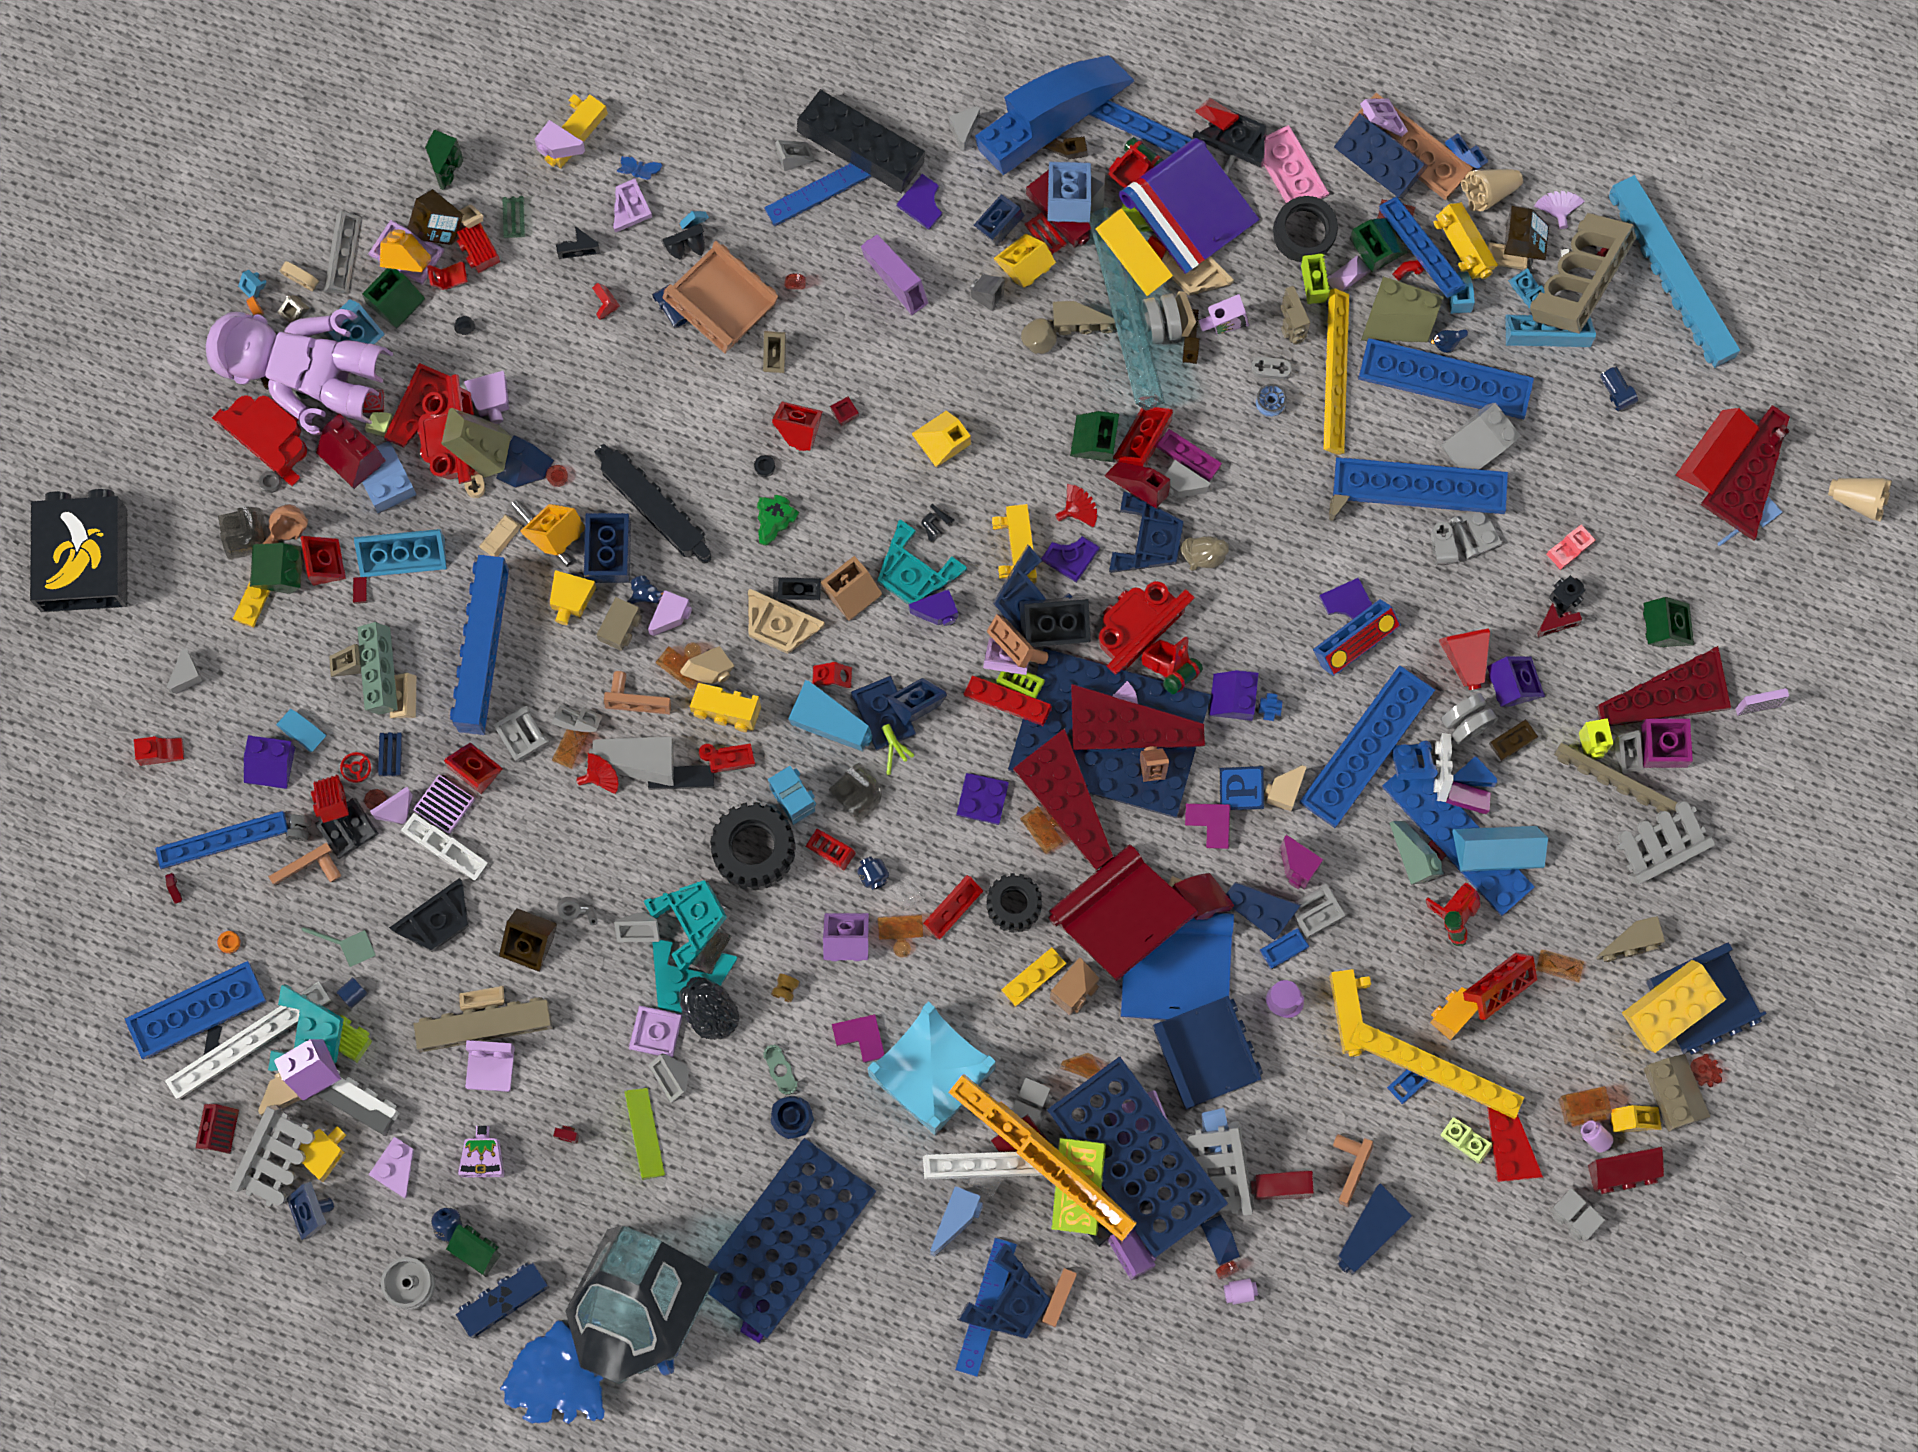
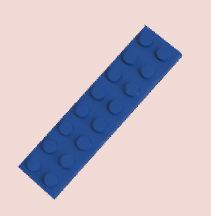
M1368 338L1358 380L1477 409H1482L1485 405L1496 403L1506 416L1524 420L1534 378Z
M1336 457L1333 496L1334 494L1349 496L1348 501L1505 514L1508 472Z
M1399 665L1299 803L1336 828L1435 692V689Z
M1418 762L1419 768H1424V767ZM1397 774L1392 776L1382 785V788L1428 838L1435 842L1460 871L1453 830L1480 827L1461 807L1437 801V792H1434V778L1398 780ZM1519 869L1461 872L1501 917L1534 889L1533 884Z

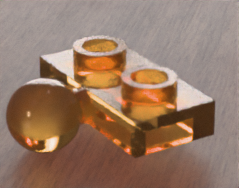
M695 642L688 643L684 648V656H681L668 646L655 663L688 689H691L698 680L684 676L680 671L689 659L701 654V647Z
M1038 806L1020 818L1045 855L1064 843L1054 829L1055 826H1058L1052 817L1048 820Z
M922 914L878 917L879 940L897 939L893 946L894 954L901 958L908 956L911 947L906 938L923 937Z

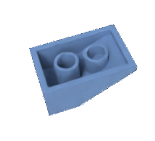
M1049 162L1048 221L1090 222L1091 163Z
M389 441L376 446L386 461L362 482L377 513L417 495Z
M954 1187L930 1249V1255L936 1256L973 1222L974 1217L979 1218L983 1208V1203L980 1202L981 1196L959 1187Z

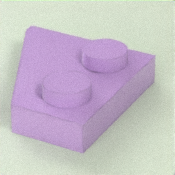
M1365 99L1360 103L1365 117L1371 122L1399 136H1403L1408 132L1389 99Z
M635 179L616 186L615 217L613 223L615 233L652 217L651 211Z
M394 1137L369 1173V1176L403 1198H406L414 1149Z

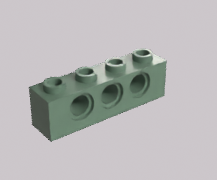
M377 622L359 626L357 629L364 708L366 711L378 715L397 711L390 627Z

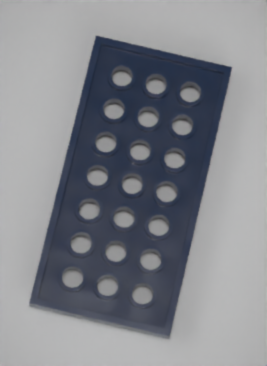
M1120 1056L1047 1109L1068 1139L1106 1143V1145L1112 1148V1155L1109 1158H1104L1102 1186L1112 1200L1137 1223L1133 1229L1154 1258L1228 1205L1223 1195ZM1112 1082H1119L1121 1084L1122 1090L1119 1094L1114 1095L1109 1092V1085ZM1095 1095H1100L1104 1100L1103 1105L1099 1108H1094L1090 1103L1091 1098ZM1126 1100H1132L1135 1103V1109L1131 1113H1126L1122 1109V1104ZM1080 1108L1085 1111V1118L1082 1121H1075L1073 1119L1072 1113L1075 1109ZM1109 1113L1117 1117V1122L1114 1126H1107L1104 1123V1117ZM1140 1118H1144L1149 1122V1127L1145 1131H1139L1135 1126L1136 1121ZM1089 1127H1095L1099 1131L1098 1137L1094 1140L1086 1137V1130ZM1121 1132H1127L1131 1137L1130 1142L1126 1145L1120 1144L1117 1140V1136ZM1152 1137H1159L1162 1140V1147L1160 1149L1154 1150L1149 1146V1141ZM1140 1150L1143 1152L1144 1159L1141 1163H1134L1131 1160L1133 1151ZM1172 1155L1176 1159V1164L1173 1168H1166L1163 1165L1162 1161L1165 1156ZM1116 1164H1123L1126 1168L1125 1174L1121 1177L1115 1176L1112 1172ZM1148 1169H1154L1158 1173L1157 1179L1153 1182L1147 1181L1144 1177V1173ZM1179 1174L1188 1175L1190 1182L1187 1186L1181 1187L1176 1183V1178ZM1130 1182H1135L1139 1185V1192L1136 1195H1129L1126 1192V1186ZM1167 1187L1170 1189L1171 1197L1168 1200H1161L1158 1197L1160 1188ZM1199 1192L1202 1194L1203 1202L1200 1205L1196 1206L1190 1202L1192 1193ZM1150 1201L1153 1205V1210L1149 1214L1142 1213L1139 1208L1141 1202ZM1181 1206L1184 1208L1185 1215L1183 1218L1175 1219L1172 1216L1171 1211L1173 1207ZM1162 1219L1166 1222L1167 1227L1164 1232L1158 1233L1153 1229V1223L1156 1220Z
M803 1138L707 1266L717 1272L707 1294L768 1339L877 1191L810 1141ZM808 1163L815 1166V1172L810 1176L802 1172L803 1166ZM824 1177L832 1178L833 1186L829 1189L822 1188L820 1185L821 1179ZM792 1182H799L802 1189L799 1193L793 1194L789 1191L788 1188ZM847 1190L851 1193L852 1197L848 1202H841L838 1198L839 1193ZM811 1195H816L819 1197L820 1203L816 1207H810L807 1204V1198ZM785 1200L788 1203L787 1210L784 1212L777 1211L775 1209L776 1202ZM830 1208L838 1212V1217L833 1221L827 1220L825 1217L826 1210ZM802 1213L806 1216V1222L803 1225H796L793 1222V1217L796 1214ZM771 1218L775 1224L771 1230H764L761 1223L764 1219ZM815 1227L823 1228L824 1236L820 1239L813 1238L811 1235L812 1229ZM785 1231L790 1232L793 1236L792 1241L788 1244L782 1243L779 1239L780 1234ZM753 1236L761 1240L760 1246L755 1249L748 1246V1240ZM801 1245H807L810 1247L811 1253L807 1257H801L797 1252L798 1248ZM769 1250H776L779 1253V1258L775 1262H769L766 1259V1253ZM737 1255H744L747 1258V1263L743 1267H738L734 1264V1258ZM789 1263H793L797 1267V1272L792 1276L786 1275L784 1272V1267ZM756 1268H761L765 1271V1277L762 1280L757 1281L753 1279L752 1272ZM724 1273H730L733 1276V1282L730 1285H723L720 1282V1277ZM774 1282L782 1283L783 1291L779 1294L772 1293L770 1290L771 1284ZM743 1286L751 1289V1296L747 1299H742L738 1295L739 1289ZM766 1300L770 1304L767 1312L761 1313L756 1309L759 1301Z

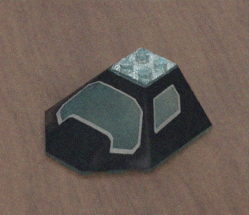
M623 1225L607 1229L566 1309L580 1367L620 1384L627 1381V1378L637 1373L642 1374L655 1368L656 1364L665 1360L675 1359L718 1273L663 1241Z

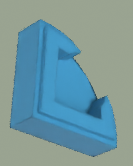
M691 211L679 224L682 229H689L704 222L709 216L706 211Z

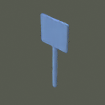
M1769 496L1767 497L1760 522L1762 528L1782 513ZM1735 529L1719 541L1718 546L1724 544L1740 531Z

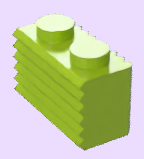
M1323 254L1303 256L1301 269L1307 304L1325 303L1329 297V282Z
M340 1015L344 1020L339 1052L358 1063L372 1043V1040L368 1037L370 1033L360 1026L356 1030L350 1026L352 1021Z

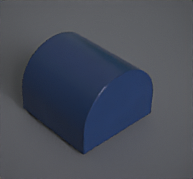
M353 977L336 991L351 1009L368 995Z

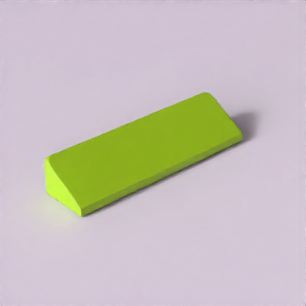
M648 1088L626 1090L624 1093L642 1180L665 1176Z

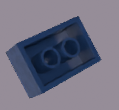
M586 513L585 579L595 583H630L631 519L629 513Z

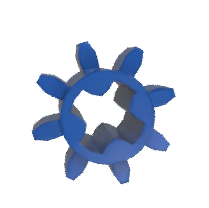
M1267 693L1266 698H1260L1258 714H1264L1263 720L1274 721L1275 716H1281L1283 701L1277 700L1278 694Z

